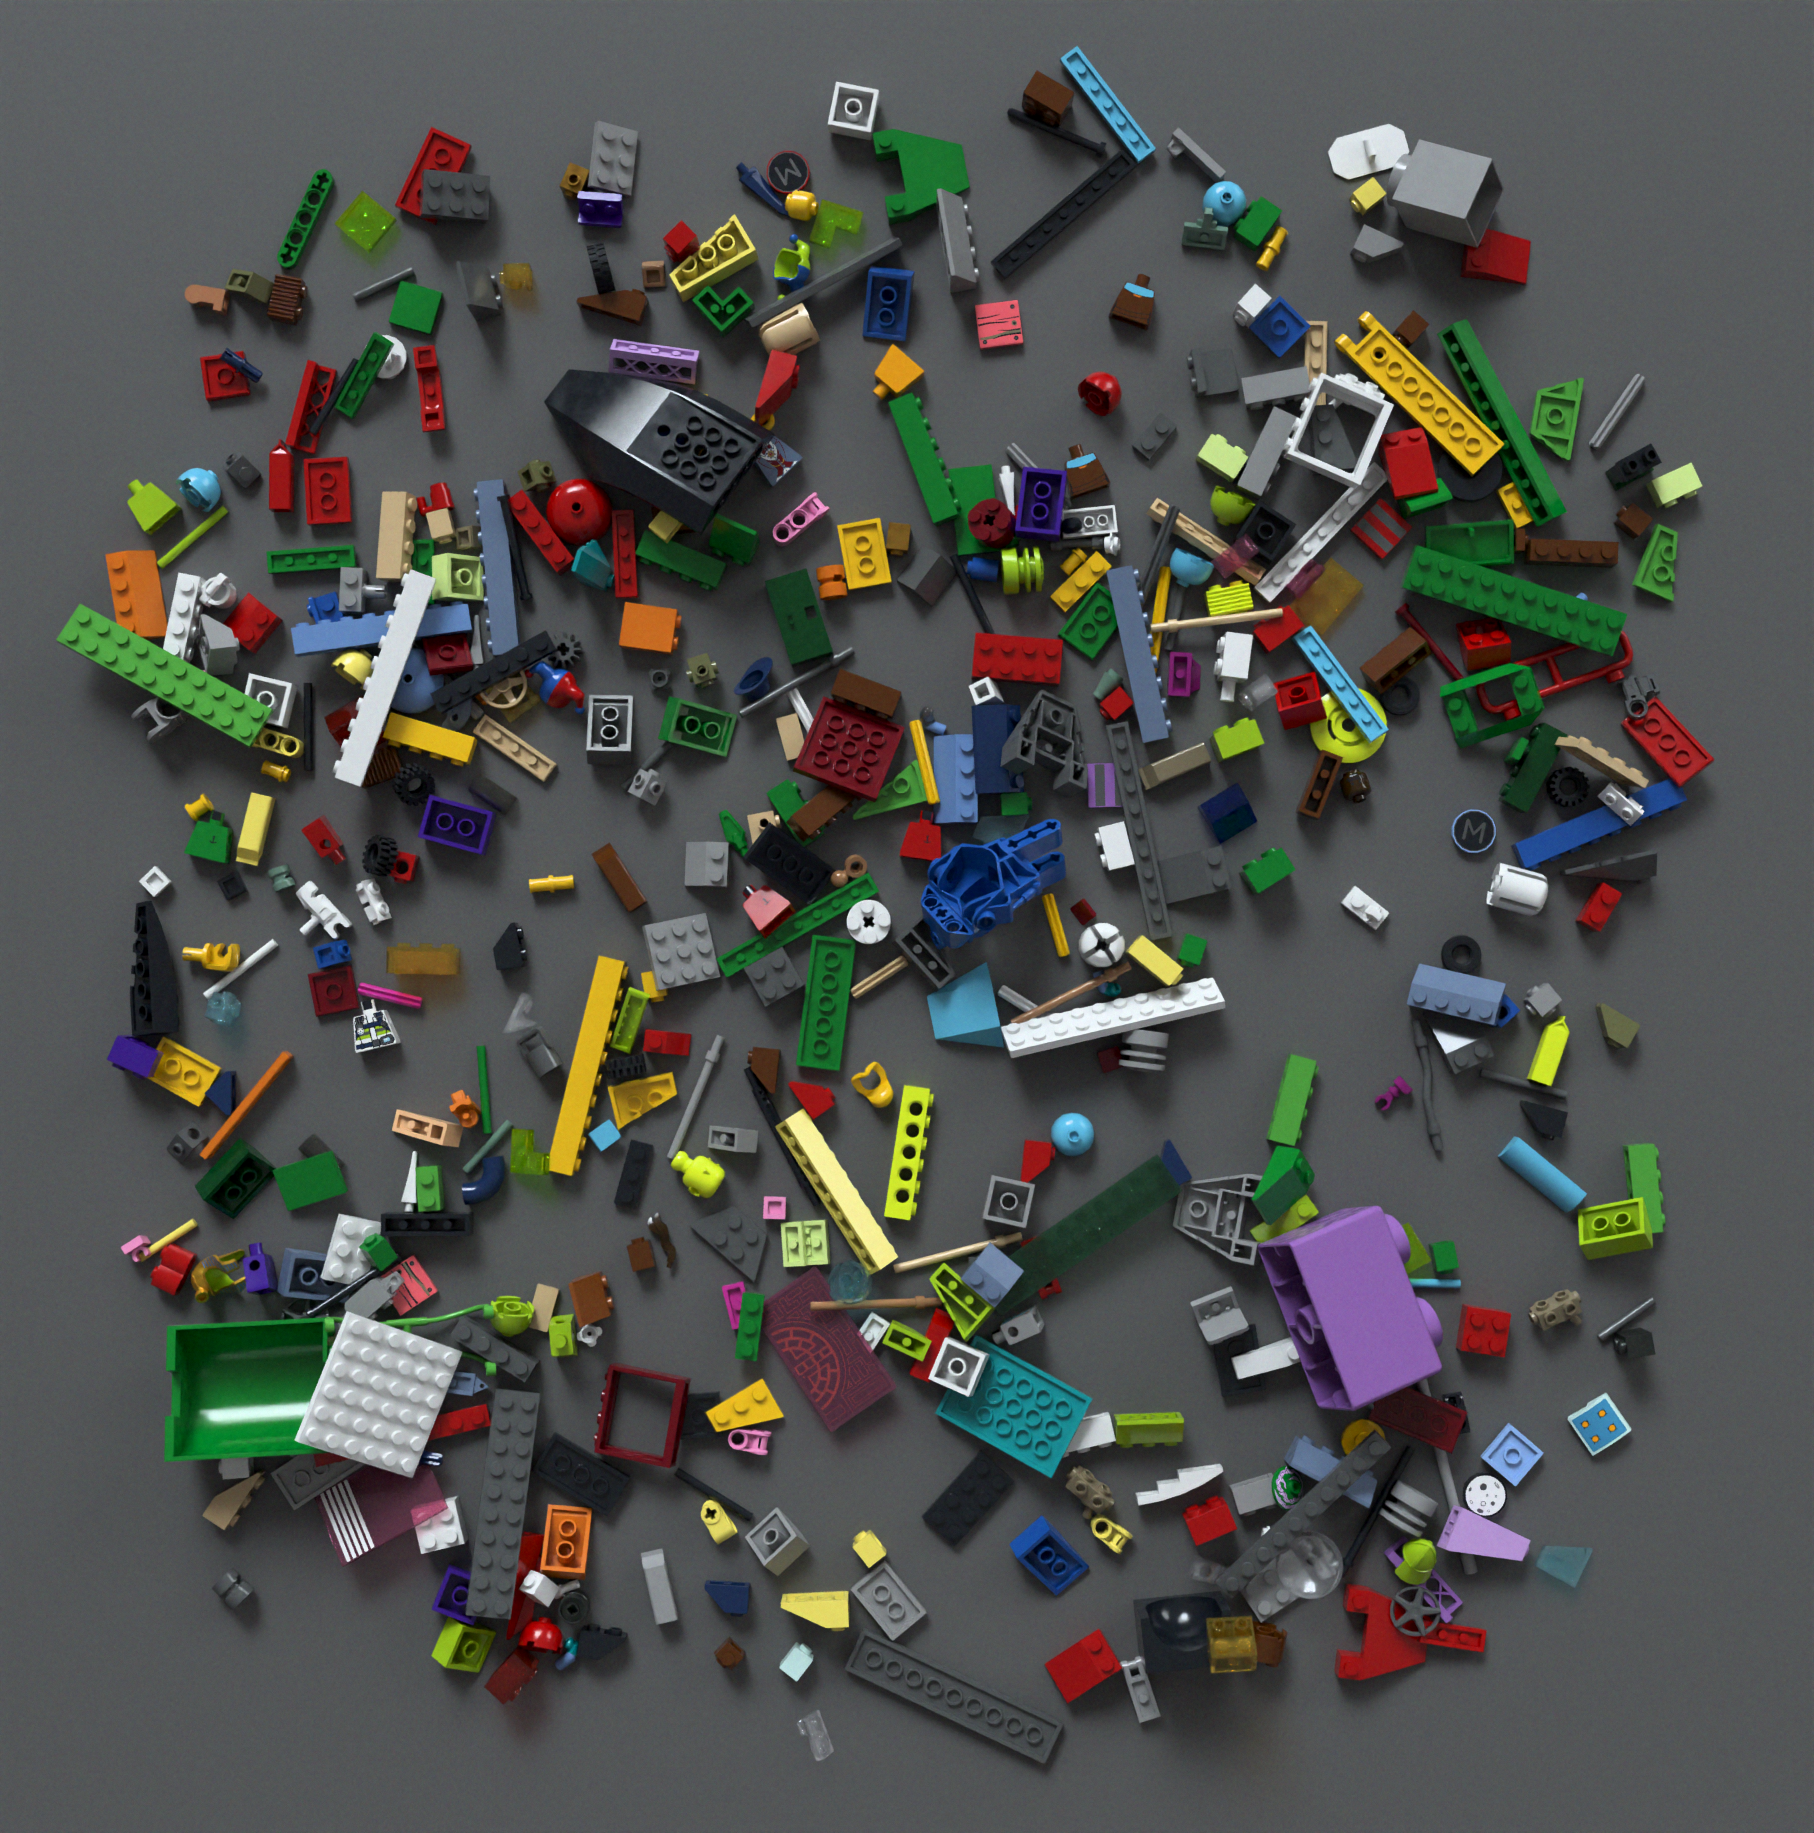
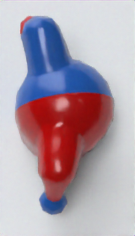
M540 661L525 670L526 677L531 678L536 673L543 679L539 693L541 699L546 704L555 708H563L573 700L577 705L575 712L577 714L584 713L583 703L585 695L577 686V681L570 671L561 668L554 669L544 661Z

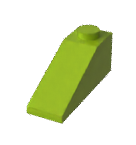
M1305 1194L1272 1225H1267L1263 1220L1249 1231L1257 1242L1263 1243L1298 1228L1319 1212Z

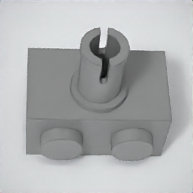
M341 567L339 611L344 615L366 614L367 598L386 599L387 594L385 592H387V586L367 585L368 572L363 568Z

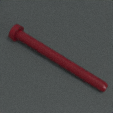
M1406 602L1395 611L1396 615L1399 616L1401 614L1411 628L1427 641L1430 651L1455 681L1463 679L1462 674L1408 610L1410 607Z

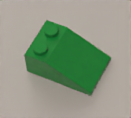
M716 514L709 540V547L713 549L712 553L722 558L726 555L732 558L731 562L741 567L744 564L750 566L760 545L757 531Z
M669 697L658 739L726 757L737 715L680 698Z
M1277 1146L1254 1193L1252 1201L1267 1225H1272L1304 1196L1314 1181L1315 1173L1300 1149Z

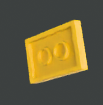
M880 518L837 525L849 591L892 583Z
M163 1036L156 1050L163 1052V1056L154 1076L146 1078L201 1107L207 1097L204 1093L215 1083L222 1068Z

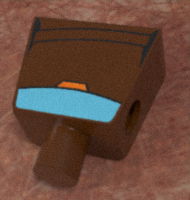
M1138 274L1135 284L1126 282L1110 310L1109 318L1148 330L1155 291L1147 288L1150 277Z
M1081 444L1068 448L1072 459L1065 462L1064 470L1067 471V488L1070 500L1110 486L1111 482L1094 452L1084 455Z

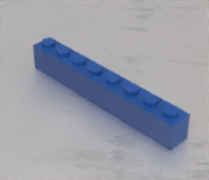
M1668 778L1625 797L1627 800L1630 797L1634 799L1639 805L1643 806L1641 809L1644 810L1643 814L1631 826L1608 805H1605L1512 844L1511 847L1520 868L1528 867V870L1531 871L1540 867V862L1546 859L1549 862L1561 858L1560 854L1568 851L1569 854L1581 850L1580 845L1588 842L1590 846L1602 841L1601 836L1608 834L1609 837L1621 833V828L1628 825L1629 828H1633L1642 824L1641 819L1649 817V820L1661 816L1662 810L1668 808L1669 811H1673L1682 807L1681 802L1687 800L1682 787L1678 788Z

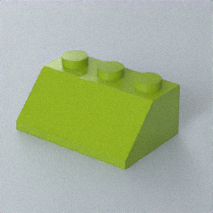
M1643 1197L1578 1209L1579 1246L1588 1260L1653 1248L1652 1228Z
M1180 1412L1114 1414L1115 1443L1120 1444L1122 1448L1133 1447V1444L1142 1443L1143 1447H1153L1155 1443H1164L1165 1446H1176L1177 1442H1183L1184 1418Z

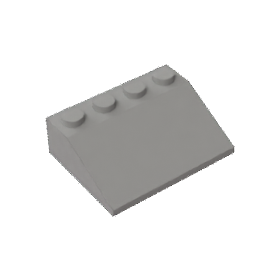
M941 188L937 189L936 211L950 293L976 289V282L980 281L978 268L973 266L976 254L975 248L970 247L969 239H972L971 225L967 226L966 218L969 217L967 204L963 205L962 197Z

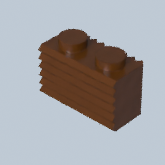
M276 274L267 316L271 321L297 326L298 320H301L303 317L301 303L302 299L307 297L308 287L305 286L306 283L300 278Z
M390 746L379 749L378 754L372 756L362 788L366 789L396 778L394 775L396 772L401 773L399 768L403 767V763L397 749H391Z

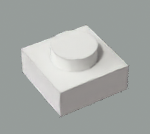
M154 866L139 881L154 897H157L172 883L157 866Z

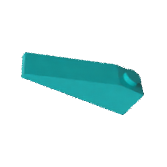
M592 539L590 543H586V546H582L577 550L571 569L573 574L581 584L607 592L608 587H612L615 576L612 574L613 570L598 542Z

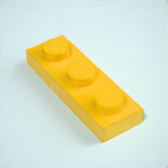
M1096 551L1050 598L1066 613L1112 566Z

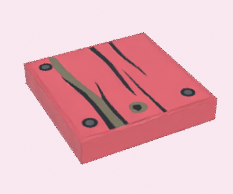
M1018 300L975 305L980 350L1023 345Z
M415 1254L381 1276L386 1278L397 1271L405 1280L396 1291L397 1295L392 1298L394 1301L393 1305L400 1316L438 1291Z

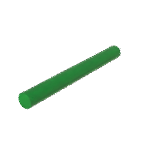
M476 1046L483 1134L492 1133L485 1046Z

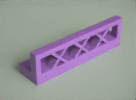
M1404 1535L1384 1552L1396 1567L1404 1561L1403 1557H1399L1395 1553L1399 1546L1408 1542ZM1433 1569L1430 1578L1438 1580V1591H1429L1433 1594H1438L1437 1600L1441 1610L1440 1617L1447 1624L1453 1618L1450 1614L1463 1602ZM1426 1582L1419 1585L1412 1584L1413 1586H1419L1427 1589ZM1424 1592L1423 1598L1432 1608H1436L1433 1599ZM1441 1595H1451L1455 1602L1445 1609L1441 1605Z

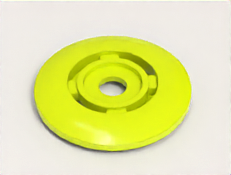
M1359 689L1387 727L1386 715L1381 704L1370 693ZM1331 692L1323 696L1327 719L1310 723L1311 736L1320 751L1325 750L1343 757L1341 763H1356L1372 756L1382 745L1386 733L1369 744L1356 725L1353 731H1345L1342 728V722L1345 719L1351 718ZM1328 720L1331 721V730L1334 736L1336 737L1335 740L1329 734L1327 726Z

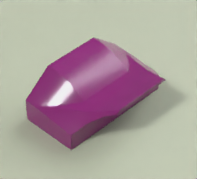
M1169 653L1167 696L1190 697L1192 692L1200 689L1201 665L1193 659L1192 653Z

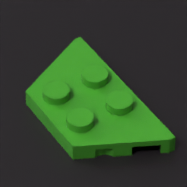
M1577 378L1574 381L1540 389L1535 395L1529 435L1566 462L1570 461L1584 378Z

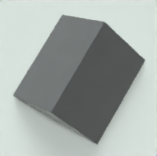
M922 546L897 581L932 607L957 572L940 554Z

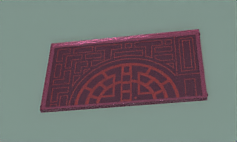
M815 1266L764 1301L761 1328L829 1430L833 1432L884 1395L895 1390L897 1385L846 1310L810 1311V1302L840 1301L817 1266Z

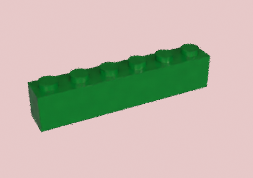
M909 393L888 402L933 523L938 527L960 518L959 511L962 510L958 498L954 499L951 492L955 489L951 478H946L944 470H947L943 458H939L936 450H939V446L935 437L931 438L928 431L932 427L928 418H924L921 410L924 409L920 397L916 398L913 393Z

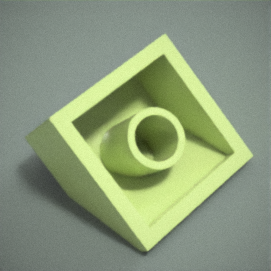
M453 553L432 556V577L436 578L432 591V600L449 602L484 601V588L482 584L483 566H481L480 557Z

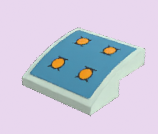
M1607 1393L1587 1403L1586 1407L1568 1416V1421L1592 1456L1612 1445L1631 1431V1427Z

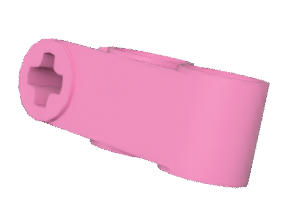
M816 492L807 497L800 506L774 527L773 540L775 544L781 547L789 545L813 523L828 513L830 508L824 506L817 498L818 494ZM801 516L805 519V522L802 525H796L793 519ZM780 530H784L789 535L786 539H779L776 534Z

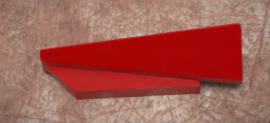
M522 1533L511 1619L508 1622L506 1640H510L528 1623L532 1622L535 1602L519 1590L530 1570L540 1573L542 1559L540 1551L544 1542V1534Z

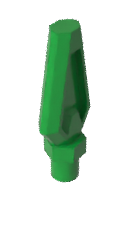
M724 810L719 813L726 841L734 845L736 851H739L743 858L748 851L746 847L748 844L745 841L746 832L728 810Z

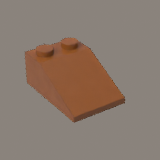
M602 1271L576 1277L568 1284L579 1327L586 1326L612 1314L615 1306L612 1296L608 1297L606 1288H609L607 1276L602 1274Z

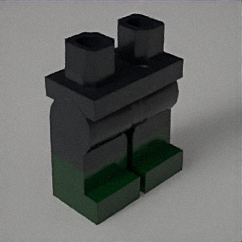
M1650 443L1619 460L1605 473L1613 488L1617 491L1654 470L1653 467L1662 462Z

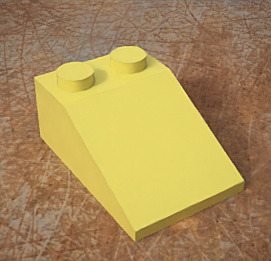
M849 1591L790 1593L782 1595L781 1608L825 1628H831L832 1631H843L845 1627H849Z

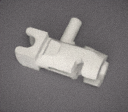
M308 881L295 893L304 909H308L312 913V918L299 930L306 936L321 923L332 938L338 939L340 934L336 929L337 925L341 923L344 927H351L352 923L324 894L315 897L318 887L312 881Z

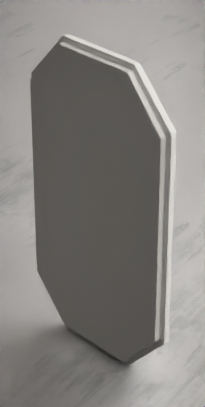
M1386 124L1337 138L1329 149L1328 155L1333 172L1350 180L1393 168L1403 154L1409 153V148L1404 131Z

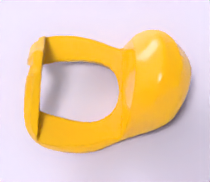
M872 1062L866 1067L865 1072L858 1073L852 1077L851 1083L853 1087L863 1094L874 1107L882 1108L891 1103L894 1095L893 1089L887 1079L884 1068L878 1062ZM871 1070H874L879 1075L881 1083L872 1090L865 1089L860 1079L865 1078L870 1074Z

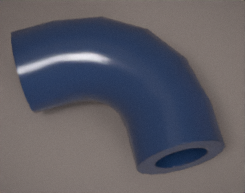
M504 1156L483 1158L482 1177L478 1181L462 1184L465 1205L478 1204L489 1200L499 1191L505 1176Z

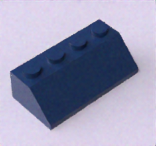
M1020 705L971 706L976 794L1000 795L1024 792L1023 772L1016 774L1000 767L1002 747L1021 720Z

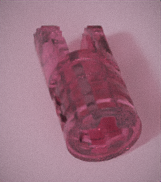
M1310 559L1294 578L1286 584L1285 588L1294 597L1300 599L1324 573L1325 567L1321 564L1317 565L1316 561Z

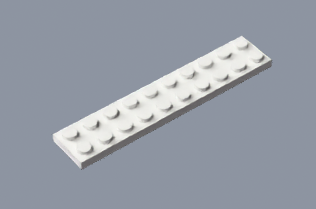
M1204 978L1196 982L1182 983L1178 986L1166 989L1161 988L1148 993H1139L1135 996L1118 998L1114 1001L1097 1003L1084 1008H1075L1071 1011L1054 1013L1046 1017L1032 1018L1020 1024L1011 1023L1001 1027V1032L1010 1057L1015 1058L1224 1009L1225 1000L1214 979Z

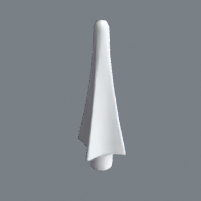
M1010 466L1001 467L1002 474H999V481L1007 507L1015 515L1014 472H1010Z
M417 1151L412 1153L410 1170L401 1202H405V1211L413 1212L414 1203H418L415 1171L417 1167Z

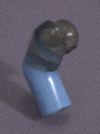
M924 707L920 712V720L923 727L928 731L943 736L947 725L936 722L933 716V709L931 707Z

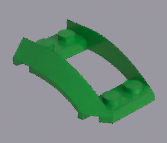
M1508 663L1440 686V697L1443 698L1456 736L1454 740L1460 748L1530 726L1545 709L1532 669L1524 665ZM1508 675L1522 716L1478 730L1465 689Z

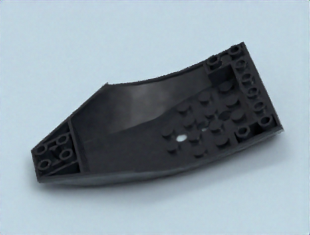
M569 369L544 401L591 479L607 483L647 502L700 535L775 436L773 432L722 402L694 389L665 380ZM661 426H666L670 429V434L663 437L657 433V430ZM680 437H685L688 439V442L685 445H680L676 440ZM699 448L707 451L704 456H698L694 452Z

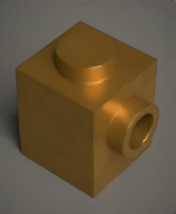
M570 162L560 184L563 195L571 200H575L578 198V191L586 192L590 170Z

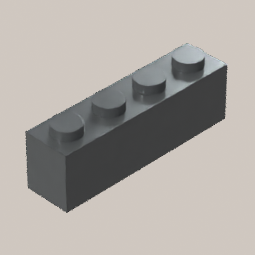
M468 1315L460 1318L450 1337L492 1363L495 1362L497 1366L523 1382L529 1379L540 1361Z

